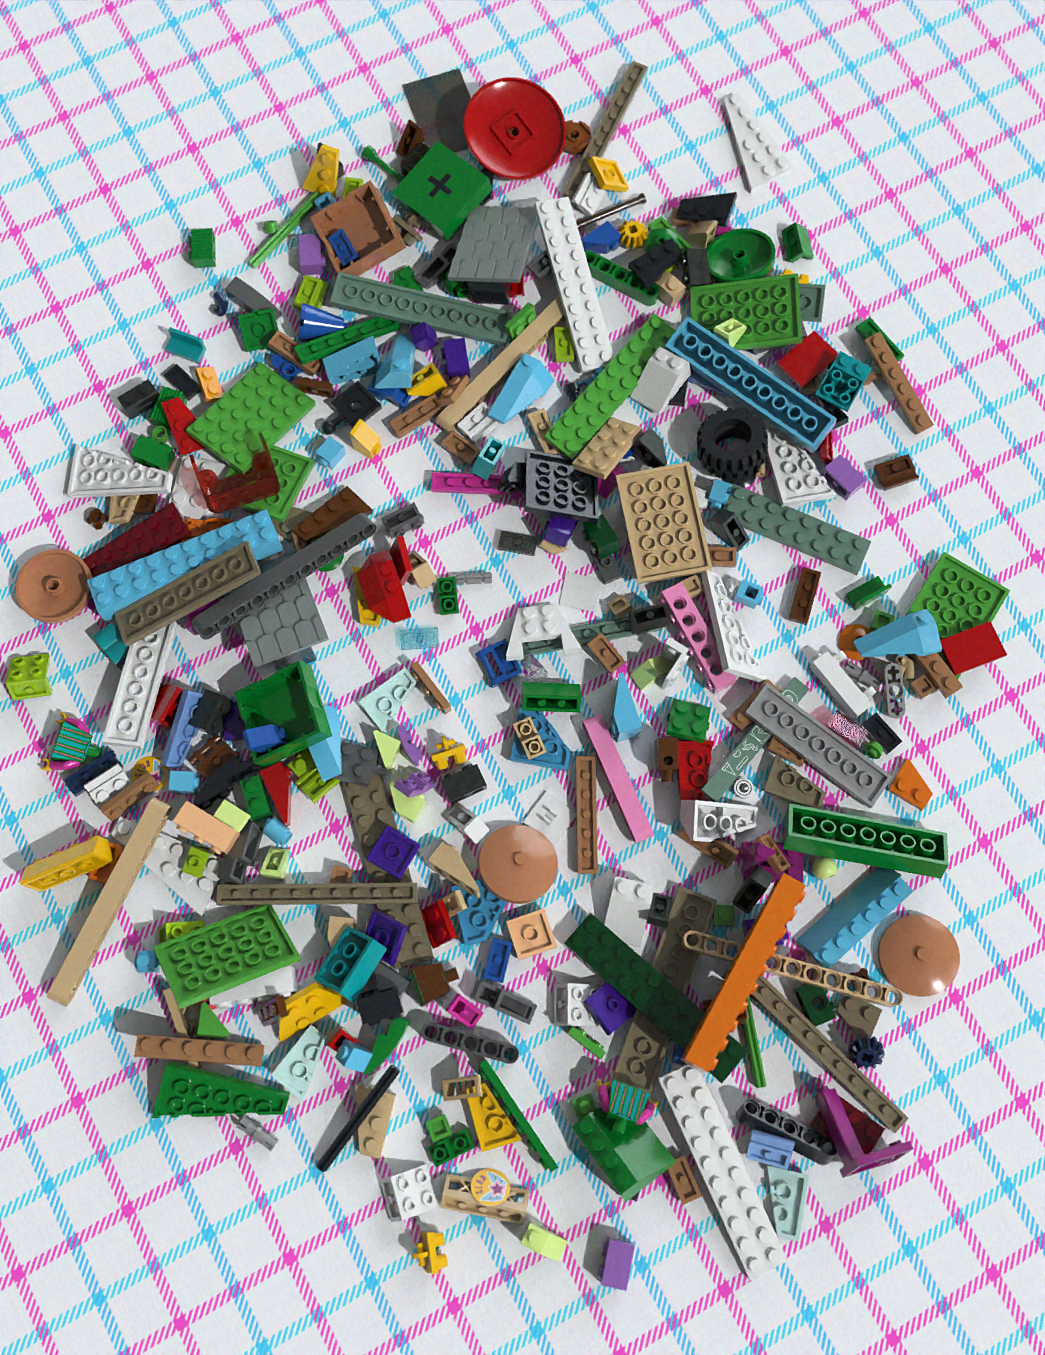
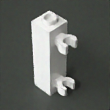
M828 651L823 655L821 653L817 654L811 659L813 662L809 668L852 720L856 719L872 706L868 699L876 693V690L871 686L863 693L839 665L847 657L843 651H840L834 657Z

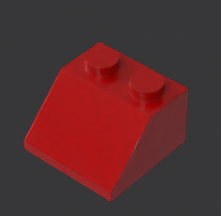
M165 683L163 688L159 689L150 722L171 731L183 692L180 687Z

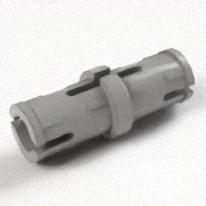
M851 661L843 669L846 673L858 679L857 682H862L869 687L872 686L876 691L882 683V680L868 673L867 669L863 670Z
M246 1116L237 1125V1128L252 1137L251 1140L253 1142H259L270 1152L278 1142V1139L266 1132L262 1125H256Z

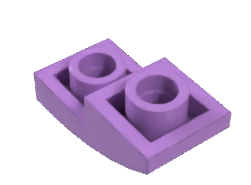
M405 725L397 726L408 758L415 766H419V760H422L421 748L417 749L416 743L408 744L412 742L411 732L406 730Z
M421 772L412 773L407 780H398L394 787L410 798L429 791L436 783L431 780L430 775Z

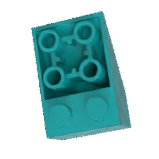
M840 351L815 395L848 412L872 368Z

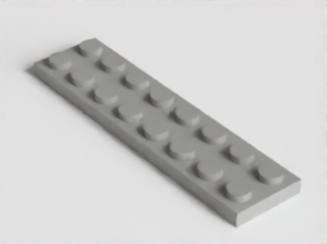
M768 683L763 686L744 712L748 718L869 809L874 806L892 779L890 774Z

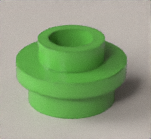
M277 220L263 222L264 227L262 229L267 231V234L276 233L277 229L280 228Z
M156 426L151 436L157 443L163 444L170 439V432L164 426Z
M870 741L864 745L863 749L867 757L879 759L882 756L883 748L879 743Z

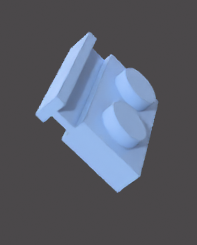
M753 1129L746 1158L788 1170L795 1141Z

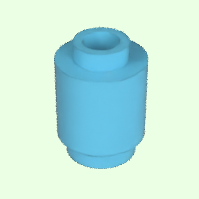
M269 818L262 826L264 828L263 834L277 845L284 846L293 835L290 829L277 818Z

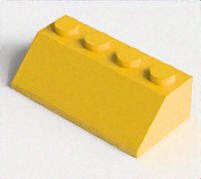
M91 836L83 843L70 845L69 849L53 852L50 857L45 859H37L33 861V864L25 867L20 885L43 892L110 864L114 861L109 842L100 836Z

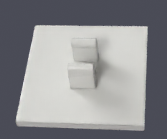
M546 791L523 823L541 832L555 846L577 814Z

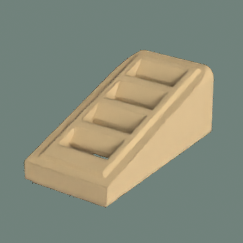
M480 1075L441 1080L444 1101L482 1096ZM472 1080L475 1082L476 1093H473ZM466 1081H468L469 1094H467ZM460 1082L462 1083V1095L460 1091ZM453 1083H455V1085H456V1094H457V1095H455V1093H454V1084H453Z

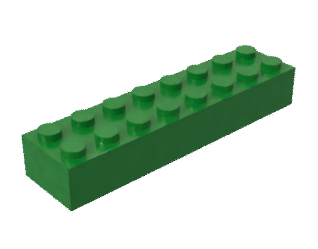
M790 803L784 816L782 849L939 879L942 878L949 866L947 833Z

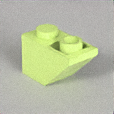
M391 781L389 785L397 814L415 824L426 806L424 796L421 794L408 798L395 788V783Z

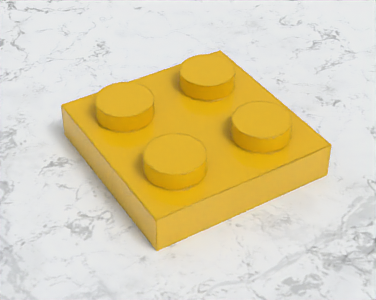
M593 156L588 160L591 171L595 175L601 189L627 192L629 186L616 161Z

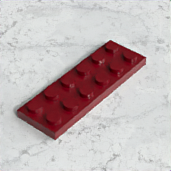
M171 502L84 558L83 561L89 567L92 577H96L172 547L190 536L192 532L176 504Z

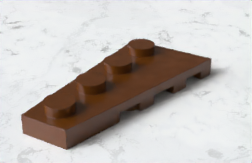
M346 486L293 527L292 532L303 543L307 544L326 535L327 532L337 528L357 514L364 513L367 516L372 514L373 509Z

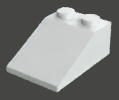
M659 346L649 359L630 399L660 415L670 399L674 397L678 389L691 375L689 362Z
M615 876L604 925L626 944L640 947L655 885Z

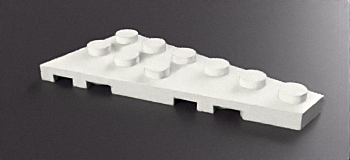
M75 445L67 496L70 498L171 493L173 475L169 472L145 467L139 463H132L119 457L98 453L92 449H85Z

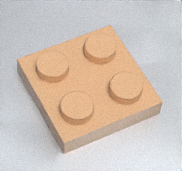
M544 908L506 921L519 961L557 948Z

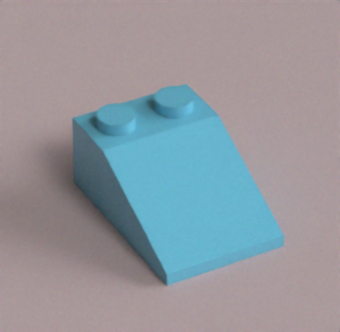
M619 673L610 722L611 727H609L611 737H615L617 742L639 736L642 729V724L624 673Z

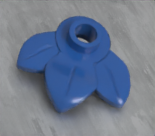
M272 355V365L279 371L283 379L292 381L297 377V374L304 372L283 356Z

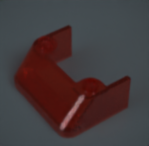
M262 433L258 435L264 451L253 456L252 464L254 469L247 471L244 475L238 474L218 481L214 471L210 469L199 471L193 454L189 455L207 508L212 513H221L274 496L280 491V483Z

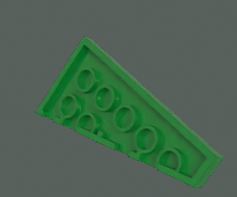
M168 1061L152 1118H159L165 1115H170L171 1118H178L179 1115L214 1117L236 1113L237 1116H245V1113L284 1115L290 1092Z

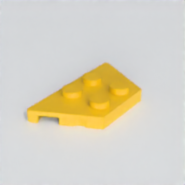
M312 983L285 999L288 1016L277 1022L279 1026V1032H277L279 1041H284L346 1004L349 1000L331 989L323 987L319 983Z

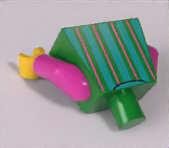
M63 712L60 713L64 718L62 721L56 720L61 725L50 757L51 760L43 758L42 761L47 762V766L45 768L40 767V769L45 771L67 770L83 764L86 756L98 758L101 748L90 745L93 736L90 735V730L81 720L68 717Z
M598 1079L595 1091L598 1093L602 1111L606 1113L605 1119L614 1122L612 1127L613 1134L623 1136L626 1127L634 1129L636 1124L642 1125L653 1115L659 1101L652 1102L649 1099L650 1092L614 1079L609 1086V1081H606V1084H602L600 1079Z

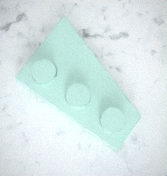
M403 668L359 701L360 705L382 733L417 682L408 670Z
M312 1024L271 1073L273 1078L302 1101L327 1039V1036Z
M767 1165L777 1236L799 1242L809 1175Z

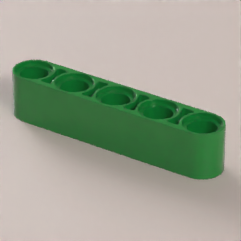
M593 251L585 252L587 262H591L588 263L592 278L645 306L655 305L659 292L656 284L648 292L631 271Z

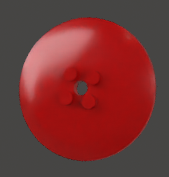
M516 77L493 80L482 86L473 95L465 111L463 129L467 146L475 160L484 169L498 177L523 181L541 176L554 166L564 149L566 123L562 110L549 92L532 81ZM515 129L518 135L512 136L509 130Z

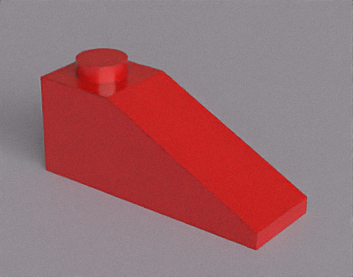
M280 761L259 772L283 823L288 827L291 825L292 781L290 776H292V772L288 765L284 766Z

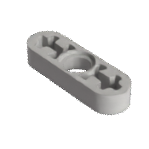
M888 663L882 670L886 713L891 718L899 719L904 716L906 711L902 669L896 663ZM891 666H893V669L897 670V673H894L893 677L894 680L898 679V683H888V680H892V675L888 674V670H891ZM892 685H896L899 688V693L896 696H891L889 693V688ZM900 698V702L896 701V706L900 708V711L895 715L894 712H891L895 705L894 702H890V699Z

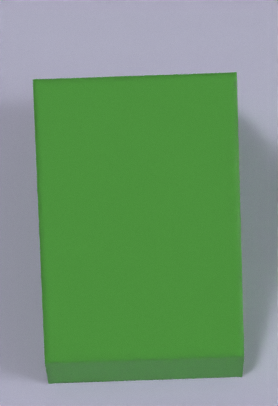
M204 1001L198 1007L194 1037L226 1038L230 1033Z

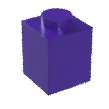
M422 322L409 329L414 345L423 352L439 345L436 331L426 322Z

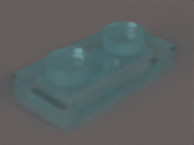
M438 627L400 630L401 650L439 647Z

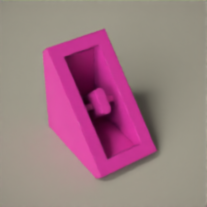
M617 464L605 480L598 478V494L607 499L617 486L616 475L626 474L628 471Z
M458 993L446 1008L449 1014L471 1030L484 1014Z

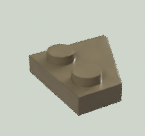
M841 995L836 1007L839 1016L845 1020L847 1026L856 1036L859 1035L861 1038H865L867 1033L869 1038H871L882 1009L866 1001L846 995Z

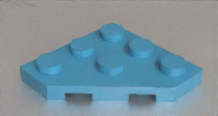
M520 704L517 722L531 717L547 752L528 760L515 732L510 762L567 771L571 753L570 749L559 737V734L543 715L542 711H522V705Z
M481 879L475 880L481 895L479 899L457 885L451 887L452 892L461 890L467 905V909L458 913L465 946L486 941L508 903L493 895Z

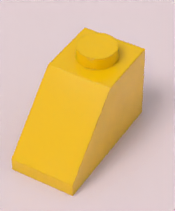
M431 362L413 374L412 388L405 389L409 395L431 396L433 394L436 395L448 386L439 370Z
M359 419L350 432L353 449L372 460L382 449L381 440L363 420Z

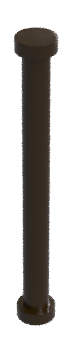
M641 193L636 198L576 222L578 229L640 203L645 204L646 197Z

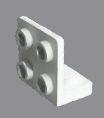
M670 637L667 639L661 654L664 655L663 657L667 661L675 662L665 678L662 686L664 690L667 686L671 687L679 674L678 670H683L689 658L687 656L689 649Z
M554 984V1026L601 1027L583 1002L601 988V985Z
M427 1165L380 1179L391 1222L402 1221L438 1207Z

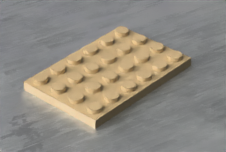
M689 462L616 475L615 479L637 583L643 584L712 571L713 568Z

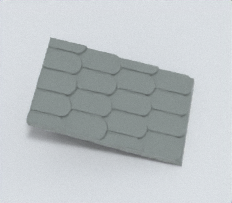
M478 205L477 208L468 214L455 257L452 260L448 279L449 281H467L475 304H510L512 283H520L538 222L535 208L531 206L519 208L516 206L484 207Z
M288 553L280 558L269 560L259 565L261 573L264 574L296 553ZM255 577V578L251 579L250 581H248V582H246V583L240 585L239 587H237V588H235V589L229 591V593H230V594L234 593L235 591H237L238 589L242 588L243 586H245V585L248 584L249 582L253 581V580L256 579L257 577ZM306 578L239 620L255 668L272 661L275 662L279 670L299 660L307 664L316 661L312 646L329 640Z

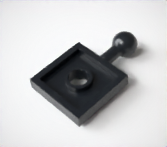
M357 381L330 402L339 415L332 421L327 420L323 422L321 426L322 432L326 435H332L336 431V426L343 420L354 428L359 419L366 422L382 409V405ZM355 402L361 403V406L357 409L351 407Z

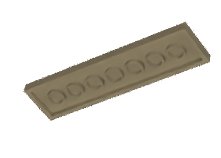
M245 541L115 612L114 615L123 643L126 646H130L261 575L262 573L250 543Z

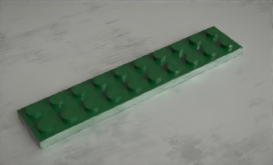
M590 913L564 942V945L685 1051L705 1012ZM729 1033L726 1037L728 1043L723 1052H718L716 1056L718 1062L714 1070L708 1071L721 1084L748 1053V1050Z

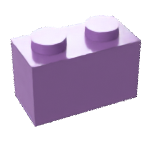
M318 233L298 235L302 275L324 274L323 267H326V258L322 256V251H325V243L321 240Z
M841 455L829 463L821 473V476H824L827 482L846 501L862 488L866 481L864 475L857 471L847 458H843Z
M609 1237L607 1243L603 1242L601 1256L605 1257L603 1265L599 1264L597 1278L600 1279L601 1285L627 1291L635 1248L633 1243Z

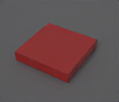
M399 536L396 537L389 553L403 586L413 569L404 537Z

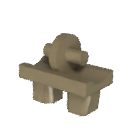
M396 214L392 217L400 234L403 230L407 231L402 238L406 244L411 247L416 240L422 241L423 237L413 229L414 227L419 229L421 226L418 223L419 217L416 214L411 217L406 215L404 219L407 220V223Z

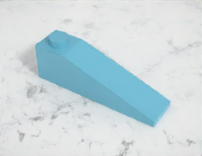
M398 334L376 373L375 389L412 388L416 346L413 343L411 334Z
M526 353L523 354L489 411L488 417L501 424H505L519 414L520 410L526 406L529 407L533 404L534 400L543 397L554 383V379L540 360Z
M928 609L910 613L854 640V645L861 657H885L887 654H898V657L905 656V654L926 656L942 651L937 624Z
M326 705L323 706L332 736L308 747L323 782L342 774L340 752L341 721L334 706Z

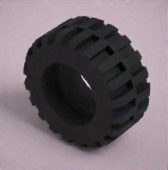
M727 408L725 411L721 409L717 411V414H711L708 416V420L705 419L701 423V427L697 432L698 459L701 461L702 467L707 469L708 473L711 475L716 474V477L721 479L725 477L726 480H732V478H737L738 480L742 479L745 475L747 477L752 475L753 471H758L761 468V464L765 462L768 453V432L764 422H761L759 416H753V412L748 410L746 412L742 408L737 410ZM730 437L741 438L748 442L743 448L733 451L724 450L717 446L720 441Z

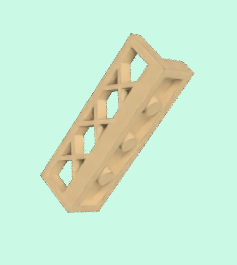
M171 989L164 990L163 993L179 1038L193 1039L192 1032L196 1027L197 1015L194 1022L186 1020L185 1013L189 1007L194 1009L197 1014L198 1002L193 1004V1006L190 1005L184 1009H179ZM202 1037V1039H201V1040H205V1039H206V1040H211V1038H204V1037ZM188 1061L189 1066L194 1068H200L209 1064Z
M447 1174L441 1201L442 1209L524 1225L530 1190L510 1186V1194L502 1204L486 1206L479 1203L469 1190L471 1189V1178ZM450 1182L461 1186L459 1190L448 1189ZM515 1195L523 1196L524 1201L523 1203L514 1202L511 1197Z

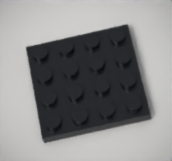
M526 450L524 511L597 524L599 520L598 477L574 469L572 463L576 458L571 460L566 456Z

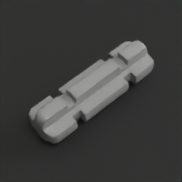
M492 573L456 574V584L492 583Z

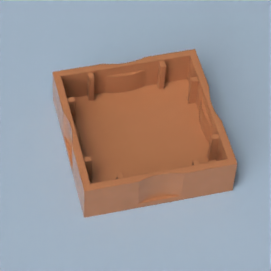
M371 181L366 182L350 192L342 200L327 206L310 217L320 238L327 247L328 255L337 274L342 272L360 276L406 248L378 189ZM341 228L346 232L360 257V260L355 263L351 261V265L346 268L341 263L328 240V237Z

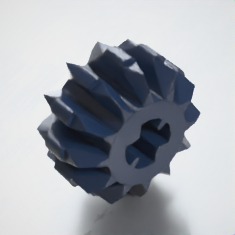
M866 1033L865 1038H861L858 1035L857 1040H851V1046L848 1048L850 1060L852 1063H856L858 1069L864 1066V1069L867 1071L868 1067L875 1069L876 1064L882 1065V1058H884L885 1052L881 1041H877L875 1036L869 1038Z

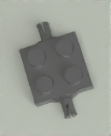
M342 741L340 746L342 774L333 777V779L368 787L370 779L374 774L387 776L388 769L377 766L380 756L379 750Z

